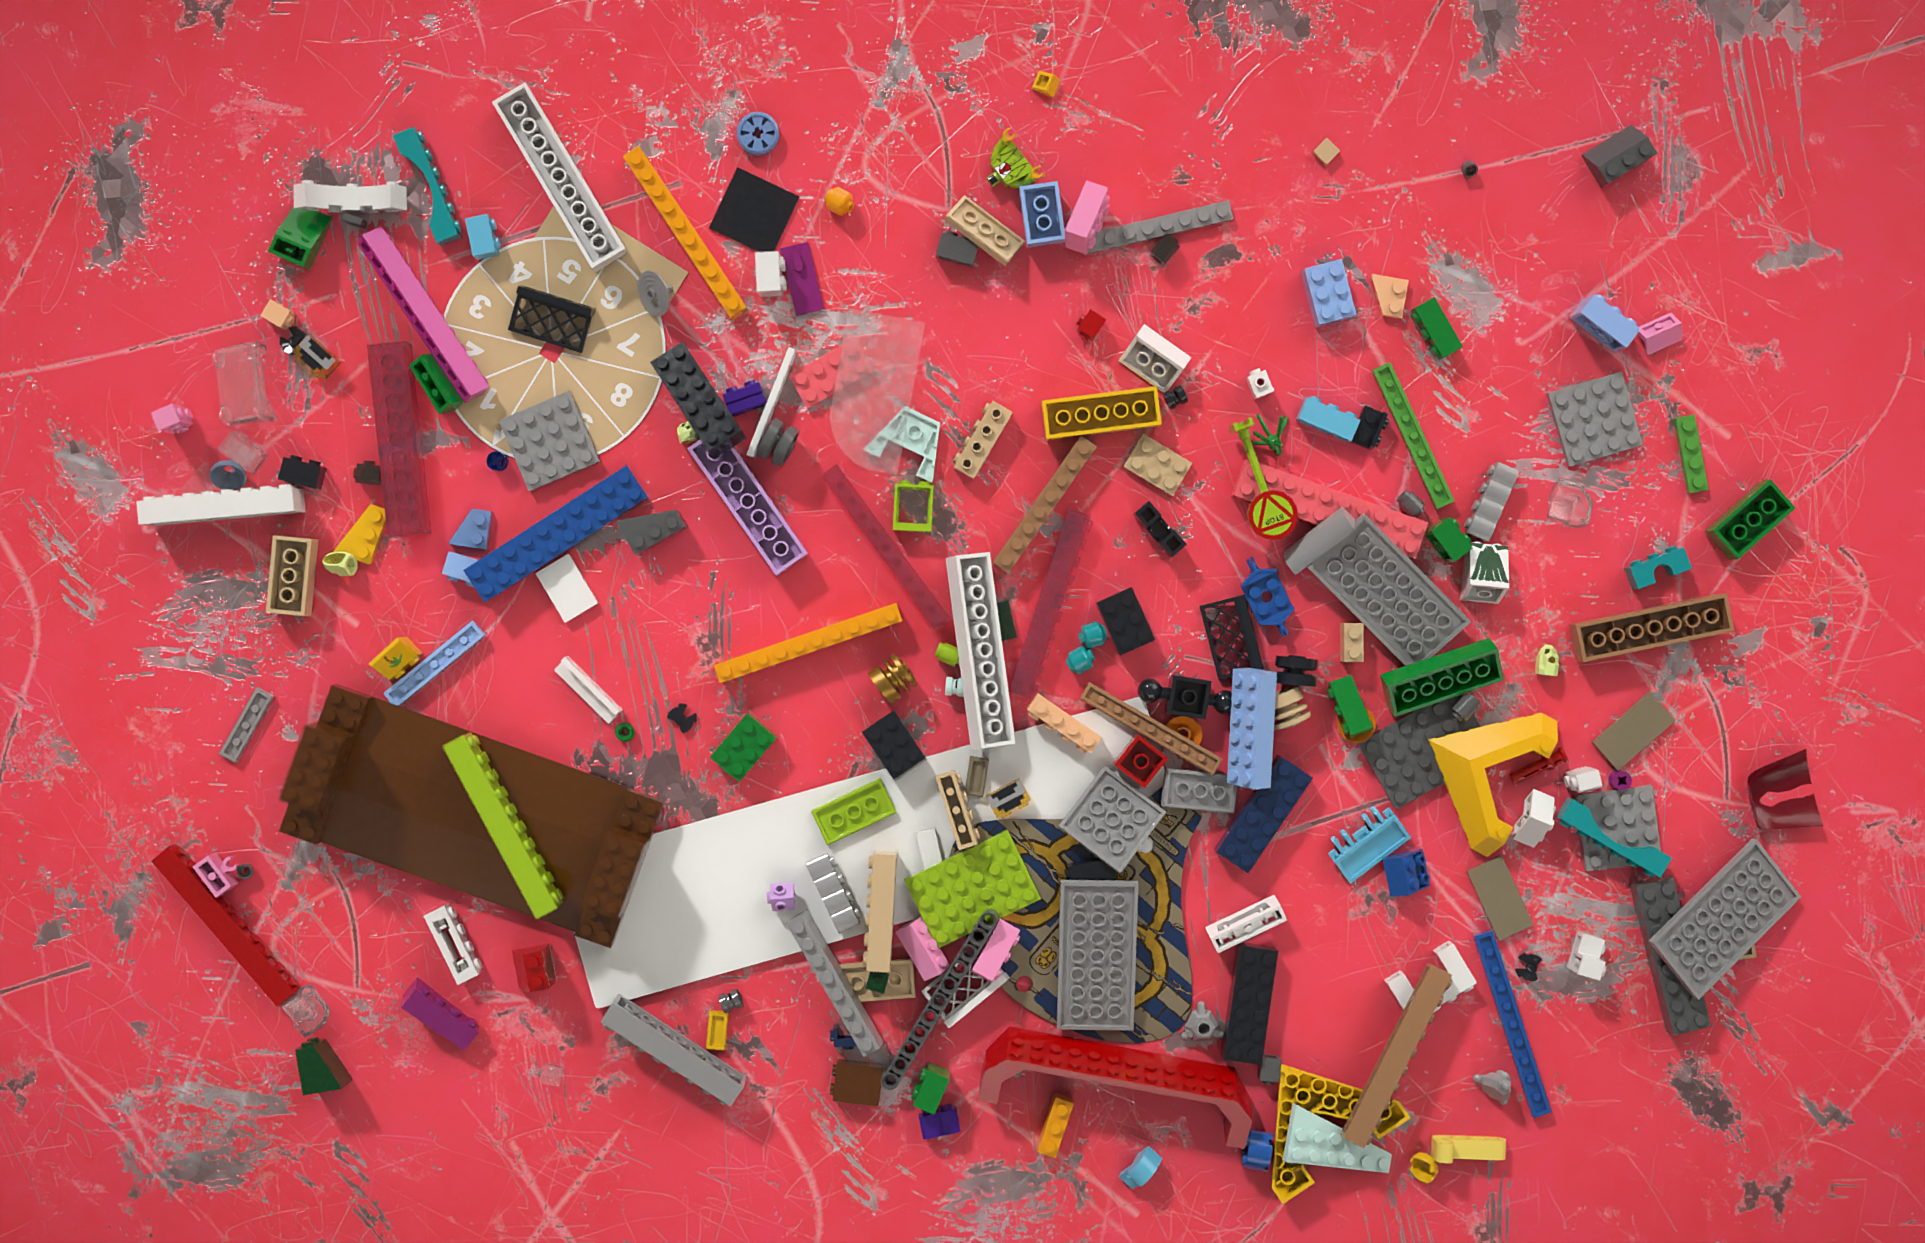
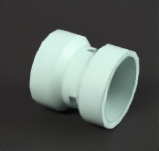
M946 676L945 695L957 694L958 697H964L962 679Z

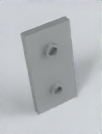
M1164 768L1161 806L1234 814L1237 785L1227 783V774L1215 773L1212 776L1207 772Z

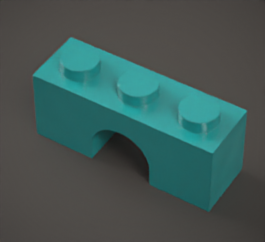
M1670 546L1662 554L1656 552L1648 555V559L1644 561L1638 559L1630 562V566L1624 569L1632 590L1641 589L1656 583L1654 570L1658 565L1665 568L1668 576H1674L1692 569L1684 547Z

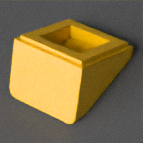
M1039 71L1032 89L1049 97H1054L1060 79L1054 74Z

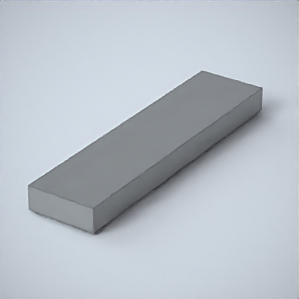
M256 687L219 753L221 756L234 763H238L275 698L274 695Z

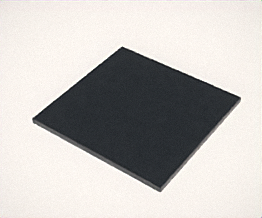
M737 167L709 228L758 252H773L799 200V196Z

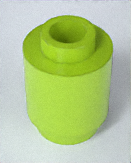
M940 642L934 656L955 667V664L960 665L957 647L946 642L945 644Z

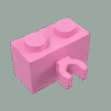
M213 853L193 866L215 897L224 895L239 884L230 872L239 867V864L233 867L229 865V861L233 856H229L222 861L217 853Z

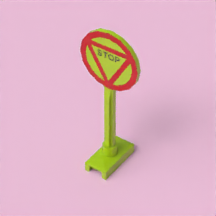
M1252 417L1241 423L1237 424L1236 422L1228 427L1230 434L1238 433L1239 439L1242 440L1260 490V494L1249 505L1247 513L1248 522L1253 532L1261 538L1268 540L1282 539L1289 535L1296 526L1298 519L1297 506L1293 499L1284 492L1268 490L1250 440L1251 435L1248 428L1254 425Z

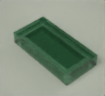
M1009 601L998 602L997 609L1002 641L1017 638Z

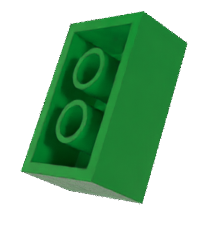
M748 712L710 758L740 782L778 736Z

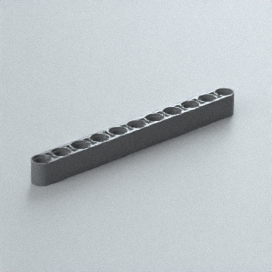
M985 910L885 1072L882 1078V1085L885 1089L893 1090L899 1085L998 923L999 914L996 910ZM991 915L994 918V922L988 923L985 920V916ZM981 931L984 934V939H978L975 936V932ZM965 948H972L974 955H968L965 952ZM955 964H962L964 971H958ZM946 980H952L955 986L948 987ZM936 996H942L945 1003L937 1002ZM926 1012H932L935 1015V1019H929L926 1016ZM916 1028L924 1029L925 1035L918 1034ZM907 1044H913L915 1051H910L907 1048ZM897 1060H903L906 1066H899ZM887 1076H893L896 1082H890Z

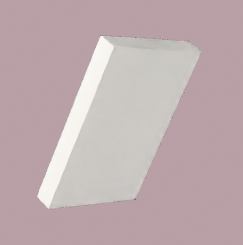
M570 554L565 555L535 573L565 623L599 603Z

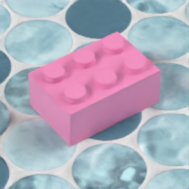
M1086 180L1065 229L1066 248L1086 255L1089 249H1093L1096 242L1095 234L1101 231L1103 225L1101 220L1103 216H1107L1110 209V196H1108L1107 187Z

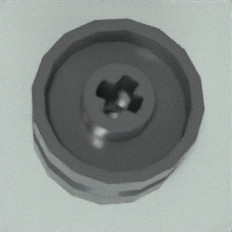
M775 418L759 445L757 456L767 460L773 453L772 463L782 468L795 447L800 430L789 426L783 433L785 423Z

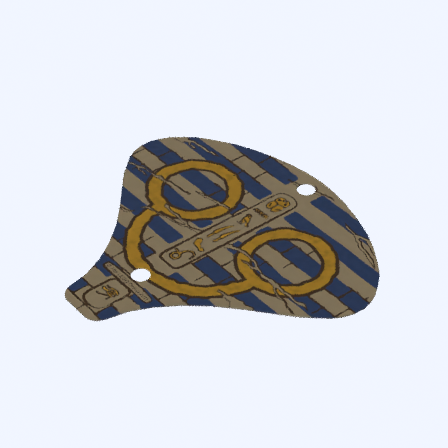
M1163 787L1148 797L1166 811L1148 836L1153 840L1154 848L1149 853H1142L1137 850L1122 872L1119 874L1116 871L1118 881H1138L1134 1030H1071L1085 1036L1122 1043L1150 1042L1163 1039L1176 1032L1184 1024L1190 1013L1192 1005V976L1184 933L1181 883L1187 848L1191 836L1201 821L1202 810L1162 807ZM1000 819L974 824L973 828H977L980 835L978 843L1008 829L1041 897L1040 900L1001 918L1020 930L1018 943L1015 946L1012 945L1009 950L1011 955L1006 963L1003 962L1000 967L1010 977L1001 987L1013 999L1030 1011L1057 1024L1060 880H1066L1064 870L1068 869L1067 863L1098 857L1058 827L1063 819ZM956 840L951 848L949 857L965 850L958 849ZM981 931L975 932V936L978 939H984V934ZM1021 976H1028L1033 981V987L1029 992L1024 993L1017 989L1016 981Z

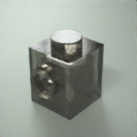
M364 460L363 464L357 463V468H354L353 477L356 479L355 483L384 486V466L375 465V461Z

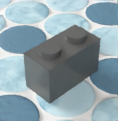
M951 231L941 233L936 258L973 268L979 246L966 236L964 239L957 237L958 234Z

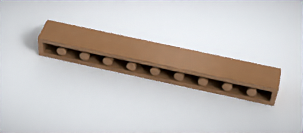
M1427 963L1340 1134L1343 1138L1362 1148L1371 1143L1373 1138L1372 1132L1375 1127H1379L1382 1121L1380 1116L1384 1110L1388 1109L1392 1093H1396L1400 1085L1398 1081L1401 1075L1404 1076L1408 1070L1407 1063L1410 1058H1414L1418 1042L1424 1039L1426 1034L1425 1028L1427 1024H1431L1435 1016L1433 1012L1436 1006L1439 1007L1441 1005L1445 989L1448 990L1452 984L1451 974Z

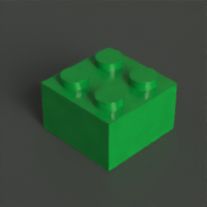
M1450 517L1441 518L1426 529L1424 534L1445 563L1455 562L1473 549L1471 539L1466 534H1462L1459 530V523Z
M928 1062L927 1067H922L919 1075L920 1083L915 1084L911 1099H913V1106L934 1115L950 1080V1071Z

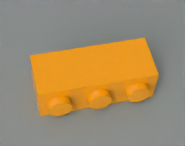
M1054 1092L1037 1143L1038 1153L1056 1158L1074 1105L1073 1098Z

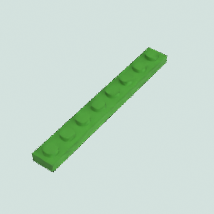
M1391 362L1372 370L1435 509L1454 502L1455 500Z

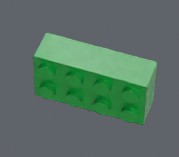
M1771 479L1762 480L1706 529L1705 532L1729 560L1739 559L1796 507Z

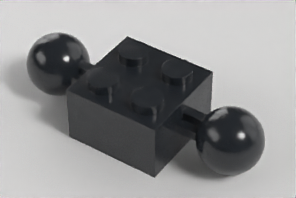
M1170 674L1168 688L1161 687L1157 680L1151 678L1143 680L1138 686V696L1146 703L1156 702L1159 698L1166 699L1165 713L1206 719L1208 706H1214L1215 710L1220 714H1231L1232 692L1222 690L1216 695L1210 694L1211 681Z

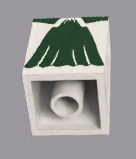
M1473 542L1471 543L1473 549L1464 555L1460 600L1499 604L1509 589L1508 546Z

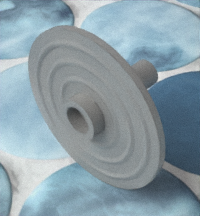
M645 271L638 280V294L641 303L651 315L657 317L664 315L669 308V293L673 291V287L671 285L666 286L662 277L656 272Z

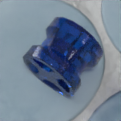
M494 451L487 456V465L492 470L503 471L509 464L508 457L502 452Z

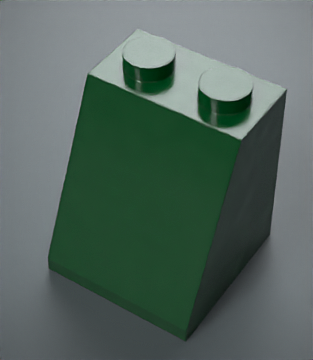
M312 1037L295 1049L303 1096L340 1090L352 1081L351 1075L326 1039L319 1040V1037Z

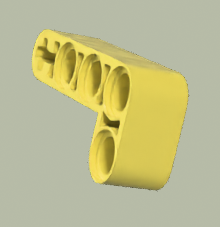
M1432 1135L1431 1156L1439 1163H1452L1453 1159L1505 1160L1506 1139L1488 1136Z

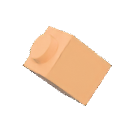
M270 299L260 316L287 330V328L293 325L296 313Z

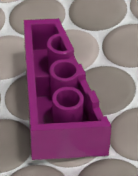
M417 977L404 993L401 1004L402 1009L461 1049L465 1050L479 1033V1025L475 1019L467 1017L460 1009L448 1002L420 978Z

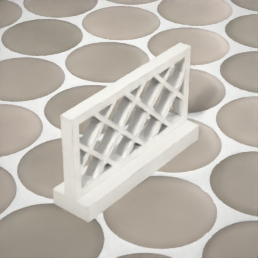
M970 950L967 954L973 955L974 950ZM960 963L955 964L957 970H959ZM969 968V974L965 975V977H968V987L957 988V990L967 991L966 1000H956V990L953 1000L949 1001L953 1003L952 1011L947 1015L944 1011L941 1014L947 1027L953 1026L1010 978L1007 973L1002 970L997 980L987 981L984 984L985 979L978 975H971L972 972ZM948 969L921 991L928 1001L932 997L928 990L932 987H938L937 983L940 980L942 981ZM971 978L982 979L979 989L970 988ZM942 996L936 998L939 1003L945 1002Z

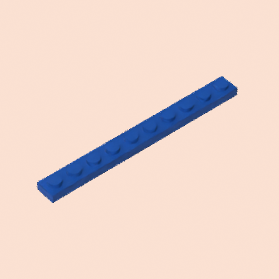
M1492 930L1473 935L1531 1116L1536 1118L1551 1113L1552 1111Z

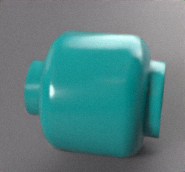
M1097 621L1083 625L1081 633L1078 634L1080 644H1084L1088 649L1104 645L1105 639L1108 638L1105 626Z
M1080 646L1068 653L1066 663L1072 673L1082 674L1094 667L1093 660L1096 657L1091 649L1087 650L1086 647Z

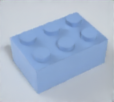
M1058 181L1019 186L1026 247L1065 243V229Z
M1342 259L1305 268L1301 272L1315 328L1347 320L1357 315Z
M1593 294L1584 298L1569 317L1614 352L1627 348L1640 331V328L1637 327V323L1633 319L1624 317L1620 309L1615 306L1611 307L1606 303V299L1599 294Z

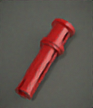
M1559 747L1557 751L1551 754L1550 758L1542 757L1537 762L1513 772L1509 776L1513 784L1517 785L1547 769L1553 770L1555 766L1561 763H1568L1569 760L1562 747Z

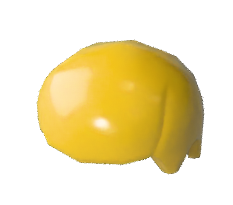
M1419 1152L1410 1160L1412 1162L1410 1171L1419 1181L1428 1184L1437 1176L1438 1164L1428 1153Z

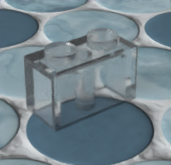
M230 431L217 450L232 461L240 464L247 472L256 473L268 456L264 452L265 448L256 442L253 444L248 441L249 437L241 431L238 433Z

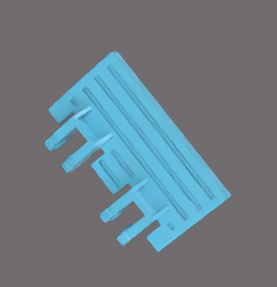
M1374 806L1370 808L1373 815L1378 819L1374 824L1365 813L1361 815L1371 831L1364 825L1352 834L1356 841L1355 843L1344 829L1340 831L1341 836L1348 843L1344 847L1340 845V842L1334 836L1330 838L1340 854L1333 849L1328 855L1350 884L1411 838L1389 807L1382 812L1386 817L1385 820Z

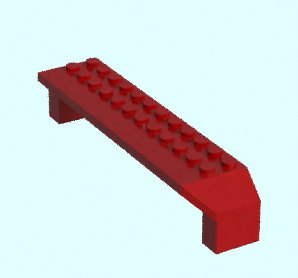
M1010 1026L986 1049L980 1077L978 1101L997 1104L1002 1081L1024 1069L1217 1104L1225 1115V1145L1245 1149L1252 1124L1250 1097L1234 1067Z

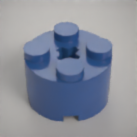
M1250 1129L1245 1146L1247 1148L1242 1150V1166L1253 1170L1269 1171L1268 1167H1270L1273 1145H1271L1273 1133Z

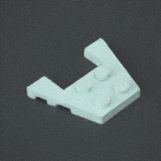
M905 406L871 443L865 447L864 451L880 458L888 440L924 457L916 476L932 483L940 422Z

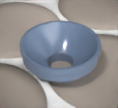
M223 460L215 463L209 474L210 481L216 487L223 490L240 489L245 485L247 477L245 469L232 460ZM225 466H231V467H233L235 470H234V471H226V470L224 469V467H225Z

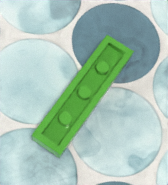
M1695 414L1674 418L1687 494L1709 490Z

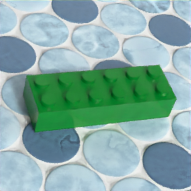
M1490 638L1380 674L1386 704L1394 717L1504 680L1499 651Z

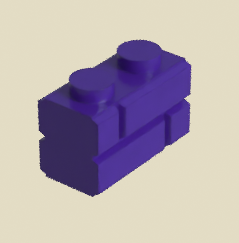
M751 380L744 383L745 387L737 389V386L726 389L723 398L732 417L766 406L767 401L760 382Z

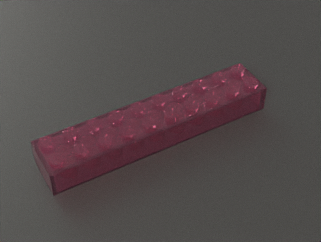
M407 341L367 345L387 536L398 538L432 534L415 375L409 367L413 362L412 346Z

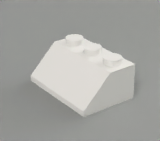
M1144 324L1119 359V362L1153 386H1157V389L1164 393L1168 391L1191 357Z

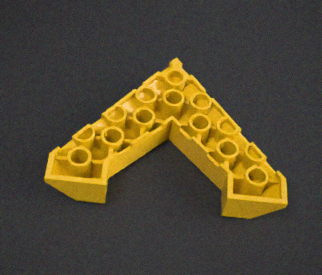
M1540 712L1532 716L1519 717L1507 722L1494 723L1469 729L1465 732H1456L1444 737L1428 739L1471 849L1488 857L1506 843L1513 829V826L1499 820L1497 817L1485 768L1530 751L1550 758L1558 742L1556 720Z
M1281 1064L1272 1189L1282 1204L1315 1183L1304 1167V1164L1289 1163L1283 1160L1292 1104L1294 1103L1313 1114H1326L1348 1119L1362 1089ZM1389 1099L1391 1103L1388 1109L1384 1110L1380 1116L1382 1121L1379 1127H1375L1373 1130L1378 1139L1410 1119V1116L1399 1101Z

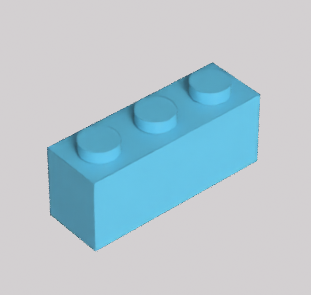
M1314 396L1304 399L1296 421L1345 442L1352 441L1360 423V419L1356 418V414L1349 411L1343 413L1339 411V407L1333 404H1328V406L1322 404V400Z

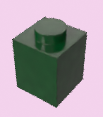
M870 971L865 989L884 994L889 972Z

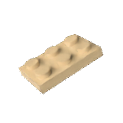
M1142 434L1123 467L1173 496L1192 462L1147 435Z

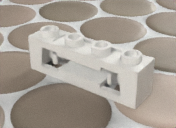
M1272 895L1205 928L1217 953H1220L1287 921V918L1275 895ZM1273 917L1275 920L1269 922L1268 918ZM1229 938L1232 940L1224 944V939Z
M448 903L424 915V918L457 985L483 972L481 969L483 966L480 959L476 958L473 953L474 947L472 943L467 941L464 935L466 932L463 925L459 924L456 919V910L453 906L450 907ZM447 926L450 927V929L448 930L461 954V957H465L459 962L457 961L459 957L446 931H442V929L446 928Z

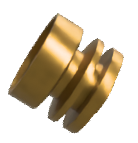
M894 653L890 655L894 662L893 665L887 659L884 660V664L887 667L885 671L877 665L868 672L871 680L891 705L902 697L898 690L900 687L906 692L910 691L906 682H909L913 687L918 685L912 671Z

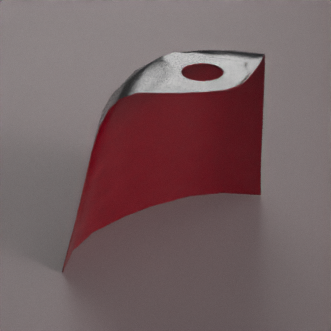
M1806 749L1763 766L1748 776L1749 802L1756 825L1760 829L1772 830L1823 826L1814 793L1803 798L1781 801L1772 807L1763 805L1760 802L1761 797L1767 792H1785L1802 785L1812 784Z

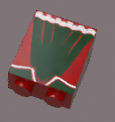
M550 943L512 950L520 989L529 993L549 989L557 981Z

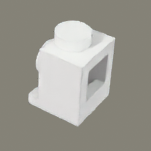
M1258 368L1249 372L1250 376L1246 378L1254 400L1275 391L1266 370L1261 371ZM1258 379L1263 380L1262 386L1257 384Z

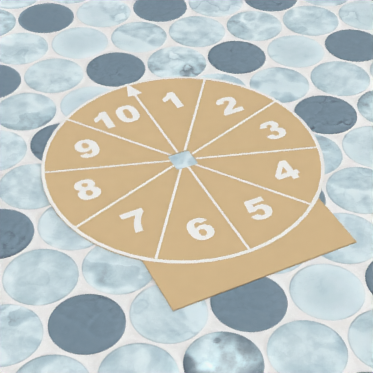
M553 206L534 238L512 243L499 249L500 255L484 258L463 278L447 304L443 315L446 323L454 330L456 338L460 344L464 345L466 353L476 363L477 369L486 378L489 388L483 395L459 406L455 410L458 416L479 439L501 453L514 458L499 420L564 392L571 391L597 454L599 455L609 450L626 438L641 423L656 399L662 382L650 362L666 352L661 316L651 315L642 305L638 294L639 277L643 272L649 270L659 274L666 286L671 285L673 287V291L669 293L671 302L689 272L614 225L612 226L628 253L595 272L589 265L555 206ZM519 285L596 308L595 314L592 316L583 353L564 348L558 360L553 363L540 355V351L546 342L508 330ZM521 299L520 307L523 312L532 308L528 300ZM545 305L537 308L542 318L550 314L549 309ZM534 310L525 314L530 324L539 320ZM559 311L555 314L560 324L569 319L564 311ZM522 316L516 319L515 328L523 329L527 327ZM552 316L543 320L548 330L557 326ZM579 316L574 319L578 330L585 327L586 318ZM540 322L532 326L537 335L545 332ZM571 322L562 326L567 336L575 332ZM559 328L550 332L556 341L564 338ZM577 334L568 338L572 346L579 348L581 340Z

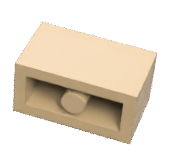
M1340 623V661L1364 662V623Z

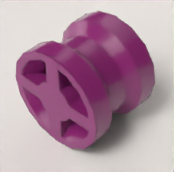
M1615 770L1610 773L1608 782L1614 789L1627 790L1632 784V779L1627 772Z

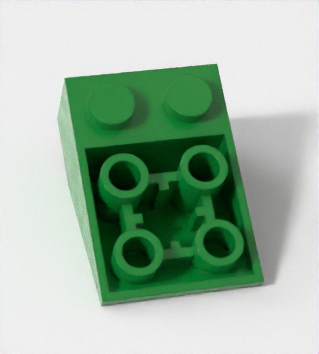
M293 207L275 233L268 252L311 270L333 217L319 211L295 209Z

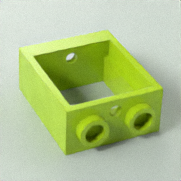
M899 480V484H895L893 531L932 532L934 486L930 485V482L919 481L918 485H912L911 481ZM900 490L929 491L927 524L899 523Z

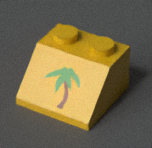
M397 637L369 665L387 679L399 680L406 674L405 669L409 666L413 667L420 661L419 657L423 653L408 637Z

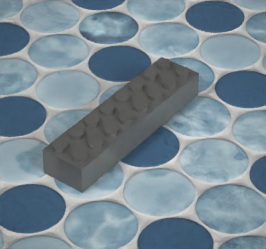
M1665 874L1661 878L1654 877L1630 883L1629 887L1666 1031L1675 1036L1710 1027L1711 1024L1704 996L1699 1000L1694 999L1648 942L1681 909L1674 878Z

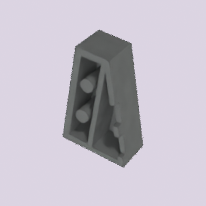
M679 510L616 521L635 555H640L688 528Z

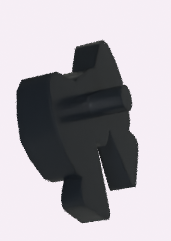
M297 326L289 327L293 335L289 340L280 337V345L289 355L295 354L296 348L307 336Z
M678 704V707L670 710L667 715L668 719L674 720L680 726L682 733L689 731L693 726V722L697 721L696 713L687 718L685 715H682L687 704Z
M1524 952L1518 958L1528 963L1526 969L1516 968L1515 971L1518 977L1522 976L1525 980L1536 981L1538 980L1536 972L1542 957L1536 954L1527 955Z

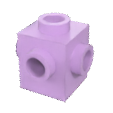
M793 882L770 884V892H767V903L771 904L772 911L795 910Z

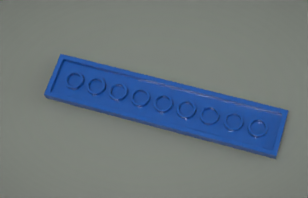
M626 465L463 571L486 603L640 504L648 496Z

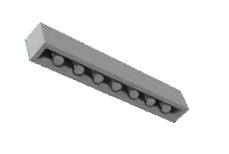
M806 909L792 917L786 923L861 1054L865 1057L878 1050L884 1041L808 910Z

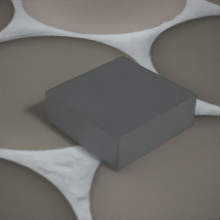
M346 213L342 217V220L347 224L363 229L366 228L368 223L362 218Z

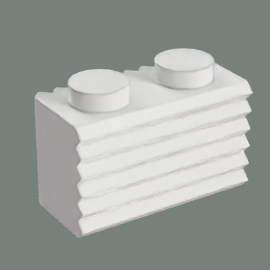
M1584 766L1565 772L1564 783L1570 790L1581 793L1602 787L1599 770Z

